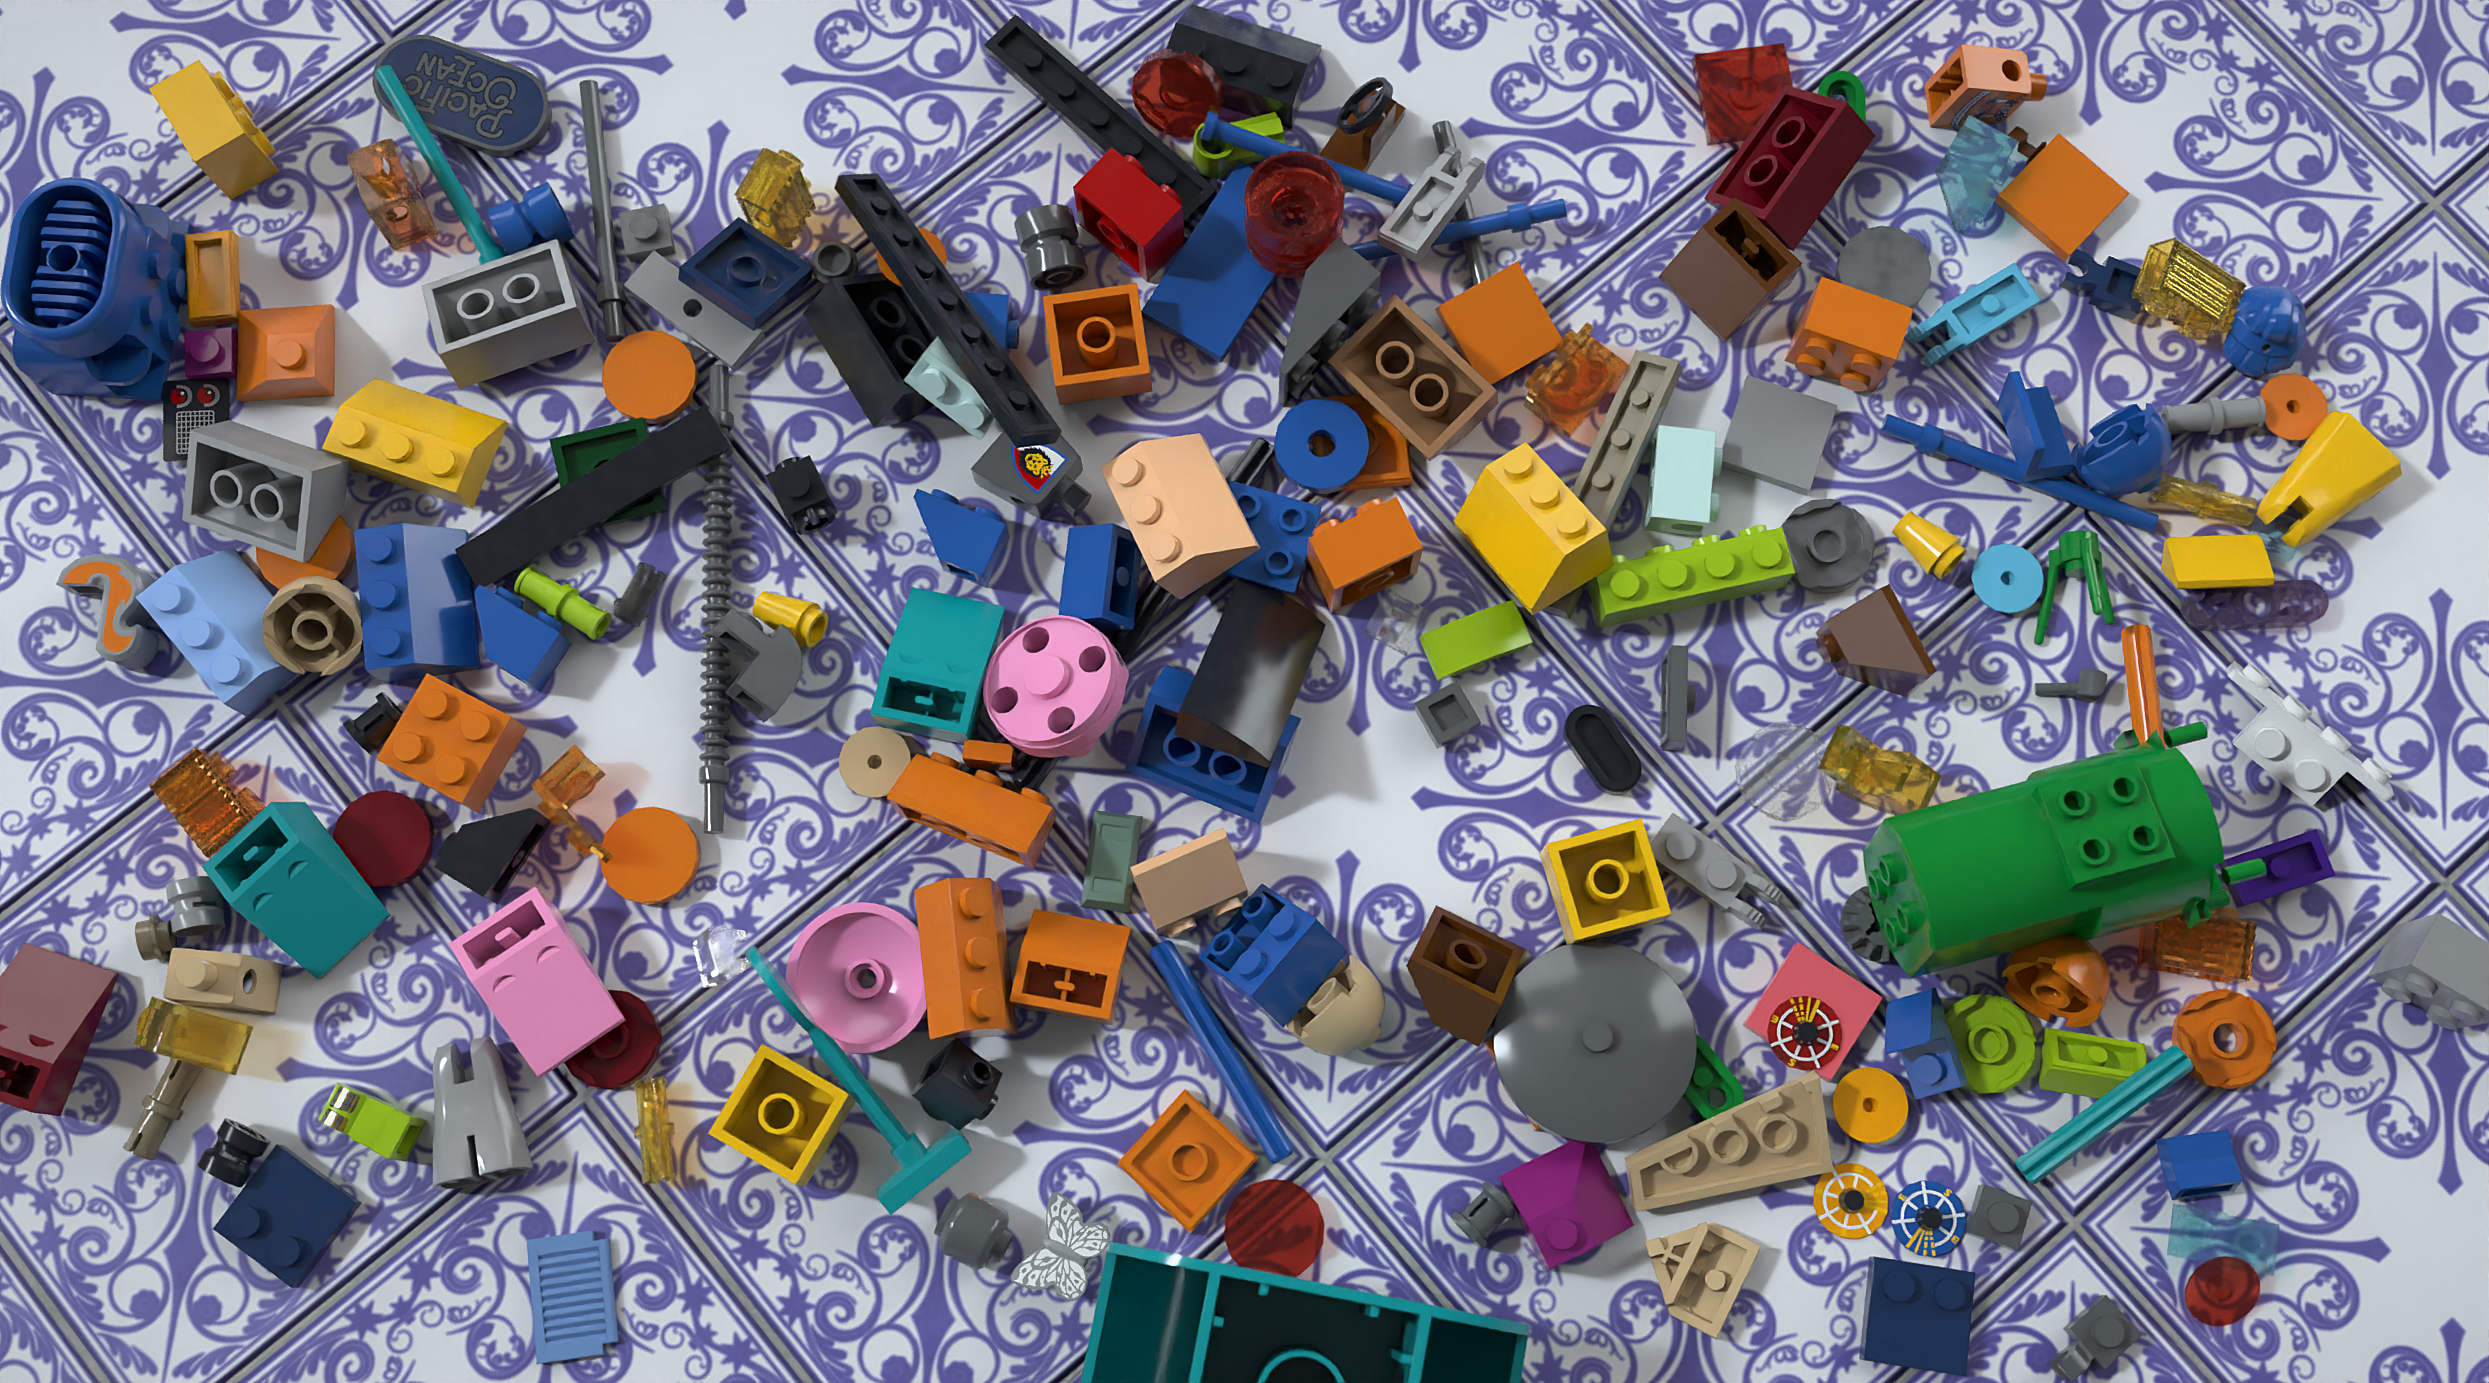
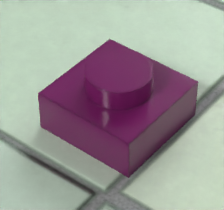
M232 327L184 332L185 377L188 379L237 378L238 333Z

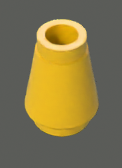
M1912 511L1905 514L1892 530V533L1899 538L1898 540L1926 574L1931 575L1933 573L1939 579L1946 577L1958 565L1967 551L1959 544L1960 538L1917 516Z
M763 591L757 597L753 606L752 613L755 618L760 619L773 630H776L783 624L793 634L799 647L805 645L812 648L816 646L822 639L828 625V614L821 610L818 603Z

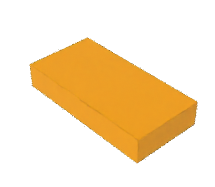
M232 229L185 235L188 322L194 328L238 323V310H241L238 235Z

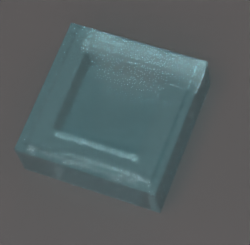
M2288 507L2287 511L2276 517L2268 525H2265L2255 515L2247 534L2259 535L2264 542L2267 554L2288 563L2294 558L2298 547L2292 549L2280 538L2303 515Z

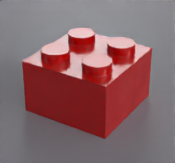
M1111 147L1073 186L1079 225L1146 282L1185 244L1183 206H1181L1182 201L1180 197L1167 185L1161 184L1159 187L1150 180L1142 164L1131 155L1123 157Z

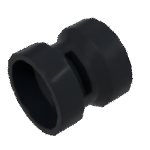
M225 1118L217 1130V1142L213 1148L204 1151L197 1165L213 1177L242 1188L251 1174L249 1166L254 1158L261 1157L264 1154L270 1141L255 1130L237 1121Z

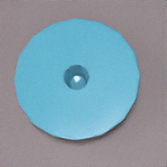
M2000 544L1988 548L1979 555L1973 565L1971 580L1975 593L1985 605L1995 611L2010 614L2024 611L2036 602L2042 593L2044 577L2041 565L2030 552L2020 546Z

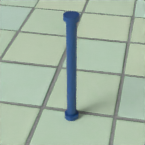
M1210 111L1206 116L1200 139L1209 142L1211 138L1396 204L1402 201L1413 186V184H1409L1408 187L1393 183L1217 119L1218 114Z

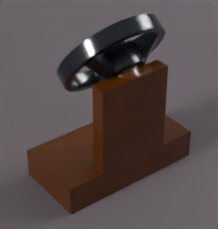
M1377 77L1366 82L1350 96L1338 115V128L1319 156L1363 172L1368 171L1405 116L1406 108L1392 99L1393 86L1384 77Z

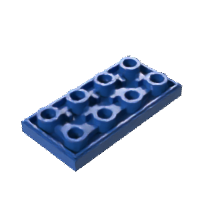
M1239 161L1141 311L1142 317L1222 363L1317 216L1319 206Z

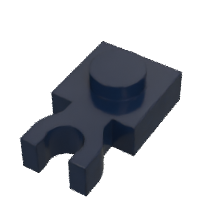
M2075 249L2067 264L2080 268L2083 276H2076L2073 273L2067 272L2062 277L2059 287L2069 291H2089L2091 296L2088 304L2133 320L2139 314L2153 273L2108 256L2103 264L2100 265L2088 253Z

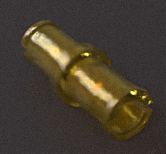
M2164 472L2161 473V481L2155 486L2160 487V491L2152 490L2151 494L2153 502H2161L2189 510L2193 517L2204 520L2207 516L2238 524L2244 528L2251 524L2255 516L2253 513L2246 512L2248 508L2252 510L2257 509V500L2255 498L2219 490L2216 483L2204 480L2198 484L2170 476Z
M647 1078L646 1083H644V1080L634 1082L638 1126L633 1129L634 1138L640 1139L643 1184L663 1183V1179L667 1182L676 1179L673 1170L671 1135L675 1134V1123L669 1122L666 1078Z

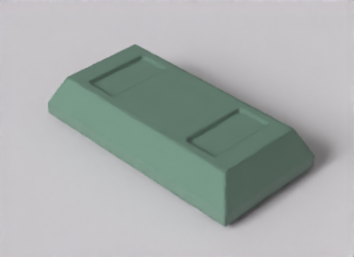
M1094 810L1081 907L1124 913L1130 912L1134 884L1130 867L1135 866L1137 862L1143 816Z

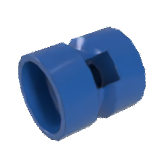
M548 182L524 192L523 201L520 203L509 199L487 209L490 220L509 255L555 239L561 245L576 238L571 223Z

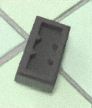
M1671 645L1661 658L1660 748L1663 751H1679L1687 742V714H1693L1695 709V685H1688V646Z

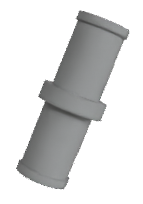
M2261 396L2220 401L2218 397H2206L2203 403L2163 405V409L2160 411V416L2170 435L2205 431L2207 435L2220 434L2222 429L2249 426L2261 427L2266 420L2265 402Z

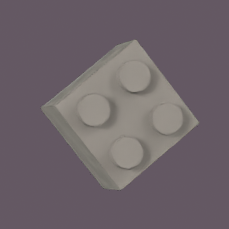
M2440 913L2394 926L2368 974L2370 978L2382 984L2381 990L2395 1000L2416 1004L2427 1011L2426 1017L2430 1021L2446 1029L2455 1030L2488 1023L2489 942Z

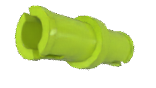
M533 566L524 569L516 580L514 591L546 609L547 615L556 621L561 622L564 620L587 634L593 640L599 639L607 631L612 615L580 597L578 589L570 584L562 586L539 572Z

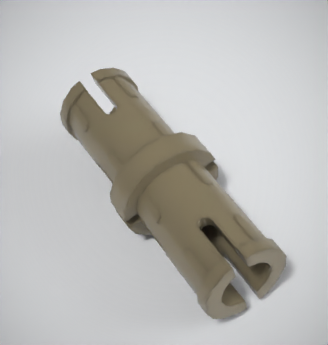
M171 1056L170 1062L153 1094L145 1096L142 1102L145 1109L127 1142L124 1143L123 1149L128 1152L133 1150L134 1155L154 1161L156 1153L174 1120H180L185 1112L181 1107L199 1073L202 1072L203 1067L198 1064L193 1065V1062L182 1057Z

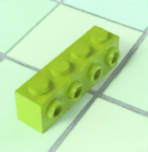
M1766 525L1751 526L1739 531L1738 537L1720 540L1719 535L1705 536L1694 540L1691 543L1692 547L1674 550L1672 545L1659 546L1644 553L1645 557L1628 561L1625 555L1613 556L1614 566L1587 582L1598 628L1784 588L1795 574L1783 527L1767 530Z

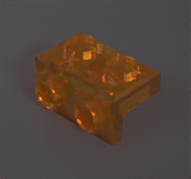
M1588 322L1585 323L1578 333L1570 329L1554 350L1558 355L1548 368L1540 364L1525 383V387L1529 391L1524 407L1567 440L1571 438L1625 374L1629 366L1592 337L1595 327Z

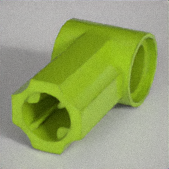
M1276 112L1229 123L1285 143L1284 130ZM1204 123L1195 132L1192 160L1196 171L1202 176L1219 178L1226 175L1231 167H1235L1239 161L1247 164L1267 159V157L1214 138H1211L1209 142L1200 139ZM1215 144L1223 148L1224 152L1210 154L1203 148Z

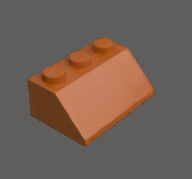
M932 752L930 758L916 753L892 786L886 798L899 816L1035 869L1057 816L1054 808L1048 805L1050 799L1047 796L1028 788H1022L1021 793L1018 794L1003 788L1002 786L1005 782L1003 779L982 770H977L975 776L957 769L960 764L959 762L937 752Z
M946 878L915 889L930 1040L1013 1036L1018 1034L1015 1007L1010 1002L1013 986L1001 887L991 878Z

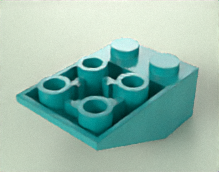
M912 587L882 665L870 715L877 725L964 744V741L974 740L984 702V677L988 664L997 648L1006 606Z
M271 802L202 866L230 906L316 979H322L391 916L306 802Z

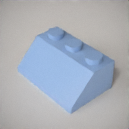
M234 548L176 565L136 596L142 606L221 702L244 716L250 714L299 674L290 671L276 662L266 649L262 637L264 634L262 620L265 609L274 595Z

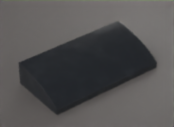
M1238 578L1181 705L1174 735L1269 768L1326 625L1304 606L1278 590Z

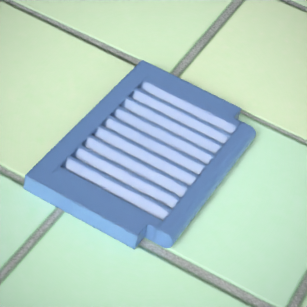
M591 1230L526 1240L537 1364L605 1354V1343L619 1341L610 1239L595 1240V1231Z

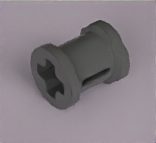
M1488 1181L1481 1185L1482 1193L1461 1213L1455 1211L1450 1216L1465 1235L1481 1249L1488 1244L1486 1238L1507 1217L1513 1219L1518 1214L1511 1203Z

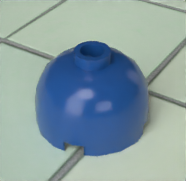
M2136 403L2115 411L2098 422L2089 430L2094 438L2085 447L2078 441L2072 449L2073 468L2091 488L2104 494L2115 496L2134 492L2142 494L2153 489L2162 479L2161 473L2168 465L2173 447L2169 430L2152 404L2146 403V410H2141Z

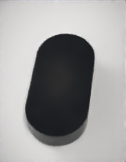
M1582 705L1575 708L1564 723L1563 736L1565 742L1599 790L1609 795H1622L1629 792L1637 784L1641 776L1642 767L1639 757L1604 709L1595 705Z

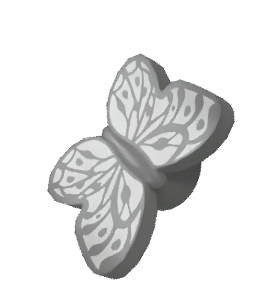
M1054 1192L1047 1206L1046 1225L1048 1238L1043 1240L1044 1247L1030 1254L1014 1269L1011 1281L1016 1285L1035 1290H1044L1054 1285L1057 1294L1062 1299L1070 1302L1078 1300L1086 1292L1088 1274L1085 1265L1088 1263V1259L1097 1257L1104 1252L1110 1241V1232L1107 1226L1100 1222L1084 1223L1081 1210L1067 1197Z

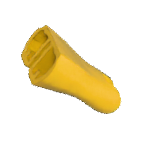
M2332 411L2312 433L2278 481L2268 490L2258 506L2256 515L2265 525H2268L2276 517L2287 511L2288 506L2291 505L2302 517L2296 520L2280 539L2292 549L2303 546L2395 482L2402 475L2401 461L2350 413Z

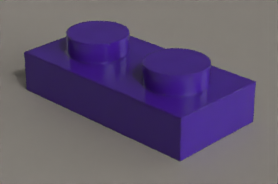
M2316 829L2218 863L2220 869L2260 858L2266 866L2265 876L2228 886L2237 909L2336 876Z

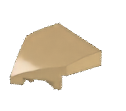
M1704 1222L1681 1232L1645 1241L1669 1314L1717 1340L1754 1265L1761 1246L1715 1222L1710 1224Z

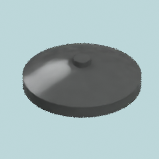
M1585 941L1567 944L1552 949L1534 959L1510 984L1497 1012L1494 1025L1493 1052L1500 1080L1512 1102L1531 1122L1541 1129L1559 1138L1581 1144L1601 1145L1618 1143L1632 1139L1653 1128L1670 1113L1683 1096L1690 1082L1696 1060L1697 1041L1693 1016L1683 993L1675 981L1657 963L1645 955L1625 946L1609 942Z

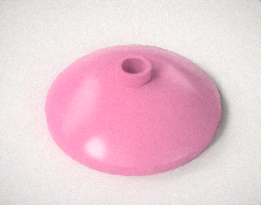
M867 902L840 905L827 910L810 922L794 943L787 962L786 982L806 1007L814 1022L831 1035L845 1053L868 1054L890 1048L909 1036L925 1017L927 1007L918 927L898 911L883 905ZM867 970H872L876 975V982L874 986L867 989L862 984V975Z

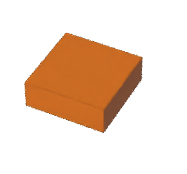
M976 740L964 741L962 759L968 768L1015 773L1017 754L1011 744Z

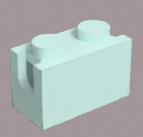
M937 336L904 381L980 441L995 421V417Z
M1658 426L1651 442L1644 530L1701 536L1703 534V527L1708 526L1709 522L1716 521L1719 508V494L1712 493L1713 476L1718 477L1720 475L1723 458L1722 448L1715 447L1716 431Z

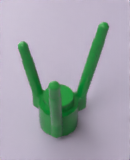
M2086 530L2066 532L2058 537L2059 549L2048 551L2049 570L2034 637L2036 645H2041L2044 642L2060 568L2065 569V574L2068 577H2086L2093 613L2097 616L2103 613L2105 622L2108 625H2112L2115 622L2103 572L2102 553L2099 551L2097 533Z

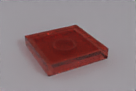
M1784 43L1694 54L1691 61L1707 146L1745 141L1783 86L1793 87Z

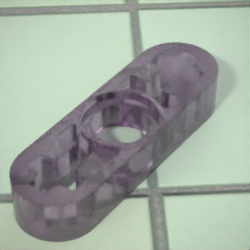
M2311 580L2274 581V585L2259 587L2194 589L2183 598L2181 615L2191 628L2198 631L2306 627L2323 617L2328 609L2329 599L2324 588ZM2245 594H2256L2264 600L2266 612L2263 617H2252L2244 610L2243 598ZM2300 594L2303 601H2310L2312 608L2305 612L2301 606H2286L2280 610L2281 603L2292 601ZM2204 597L2208 605H2223L2229 600L2228 608L2219 609L2209 615V617L2206 610L2198 609L2196 604L2202 601Z

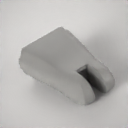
M491 1037L472 1039L470 1050L474 1079L468 1081L465 1080L462 1056L455 1043L438 1047L433 1061L434 1189H458L523 1175L534 1170L525 1135L514 1108L503 1062L498 1048Z

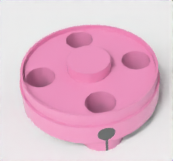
M1047 616L1021 626L1010 634L997 648L988 664L984 677V703L997 730L1019 750L1037 757H1060L1066 755L1078 758L1085 756L1094 748L1098 738L1116 718L1125 696L1129 671L1117 649L1097 628L1071 616ZM1104 664L1099 670L1096 671V669L1100 665ZM1073 724L1069 730L1065 731L1068 726Z

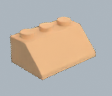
M1200 433L1140 441L1101 467L1154 581L1179 600L1260 549L1204 436Z

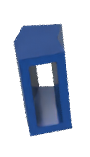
M2228 1129L2156 1139L2162 1172L2172 1201L2234 1192L2243 1181L2234 1157Z

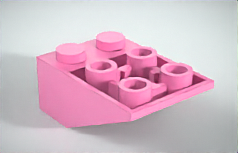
M533 887L449 943L471 983L539 1079L626 1021L557 907L536 887Z

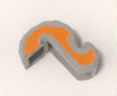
M106 554L87 555L78 558L61 571L56 585L66 591L79 596H103L96 650L102 657L130 671L139 670L147 666L154 659L159 639L157 634L145 628L152 617L136 596L155 581L142 569L126 559Z

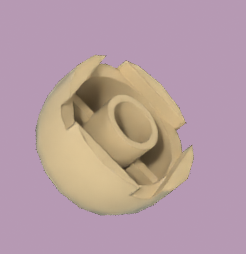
M321 576L298 578L284 585L265 609L262 620L264 645L276 662L292 672L304 675L305 671L322 672L321 676L332 675L348 667L360 653L363 645L360 601L351 589L337 580Z
M1349 955L1350 964L1347 965L1341 960L1308 998L1310 1000L1301 1013L1297 1012L1286 1025L1293 1036L1316 1053L1327 1056H1339L1348 1054L1358 1047L1361 1050H1365L1381 1034L1382 1028L1379 1026V1023L1384 1015V992L1381 984L1368 967L1354 955Z

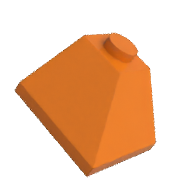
M332 304L238 310L237 400L239 402L334 396L335 307Z

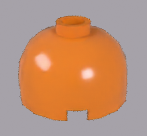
M2073 935L2052 938L2030 947L2015 950L2010 956L2002 974V978L2005 976L2008 978L2004 988L2020 1007L2045 1021H2049L2052 1014L2068 1018L2064 1026L2073 1028L2089 1026L2099 1018L2106 1003L2110 986L2109 968L2102 955L2088 940H2080Z

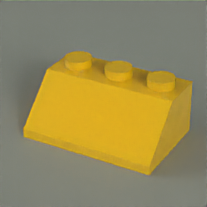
M374 378L340 405L322 449L328 454L349 460V469L473 509L508 423L505 420Z
M1527 442L1485 466L1454 519L1455 527L1532 616L1614 566L1607 529Z

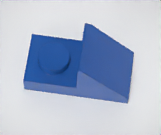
M1936 988L1887 1002L1884 1049L1886 1055L1900 1052L1915 1099L1969 1085Z

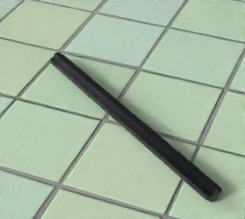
M1261 437L1254 439L1226 477L1227 484L1229 485L1230 480L1254 487L1275 457L1274 446ZM1154 579L1136 603L1133 630L1116 631L1110 639L1111 644L1117 649L1126 665L1175 598L1173 594L1157 584ZM1104 664L1100 665L1096 669V671L1099 670ZM1073 724L1068 726L1065 731L1069 730ZM1028 754L1014 773L1012 780L1021 789L1028 788L1037 791L1061 756L1037 757Z

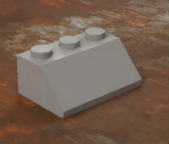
M557 239L421 286L438 355L459 389L595 342L585 306Z
M230 420L191 429L182 521L302 563L307 562L311 559L345 506L349 460Z

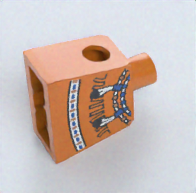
M1961 44L1924 84L1930 127L2003 122L2025 101L2043 100L2047 90L2046 77L2043 73H2029L2027 55L2022 50Z

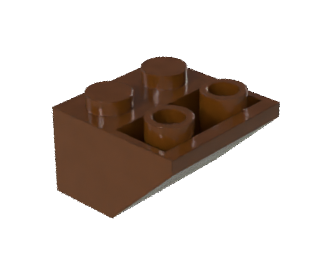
M1735 197L1696 232L1661 272L1659 279L1725 343L1791 285L1802 262Z

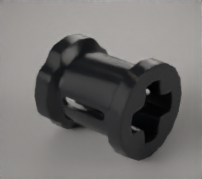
M380 692L376 696L377 702L355 720L348 718L343 723L352 738L371 756L379 751L377 745L390 736L403 714V711L384 692Z

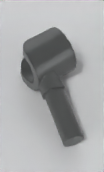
M2082 669L2080 670L2078 683H2035L2034 693L2035 695L2075 696L2084 702H2094L2105 691L2107 674L2100 670Z

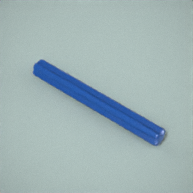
M1167 940L1156 945L1149 951L1150 958L1270 1162L1275 1164L1289 1157L1294 1152L1291 1141L1174 943Z

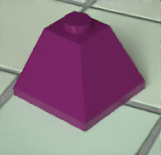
M1570 1141L1498 1176L1511 1205L1518 1212L1517 1217L1543 1270L1552 1269L1634 1226L1595 1145Z

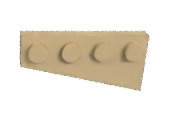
M1811 1071L1625 1157L1631 1202L1636 1212L1833 1172L1821 1081L1815 1071Z

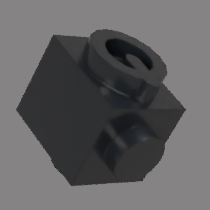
M810 455L802 459L800 457L788 458L780 462L775 467L774 472L766 475L783 514L795 533L797 532L800 535L814 533L834 521L835 514L838 511Z
M955 1038L927 1062L912 1096L920 1102L923 1110L930 1117L938 1121H946L960 1131L975 1118L979 1121L985 1119L993 1110L999 1098L995 1091L1003 1073Z

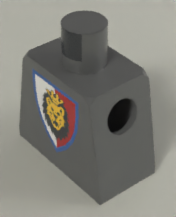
M1003 431L971 468L975 483L981 488L1040 519L1047 514L1055 503L1073 517H1076L1085 509L1092 497V494L1075 482L1083 471L1081 457L1061 434L1054 444L1016 448L1005 431Z

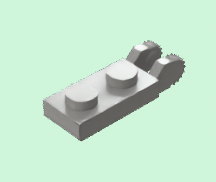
M1449 145L1432 166H1427L1380 228L1377 234L1378 244L1419 263L1467 199L1469 193H1472L1477 183L1480 182L1486 169L1485 161L1477 157L1471 158V161L1463 168L1457 178H1454L1451 175L1456 167H1458L1461 152L1460 149Z
M1674 813L1669 816L1650 843L1656 865L1722 912L1729 911L1754 929L1762 930L1767 920L1756 908L1735 898L1742 887L1745 886L1762 900L1778 906L1784 898L1779 889L1763 877L1754 874V869Z

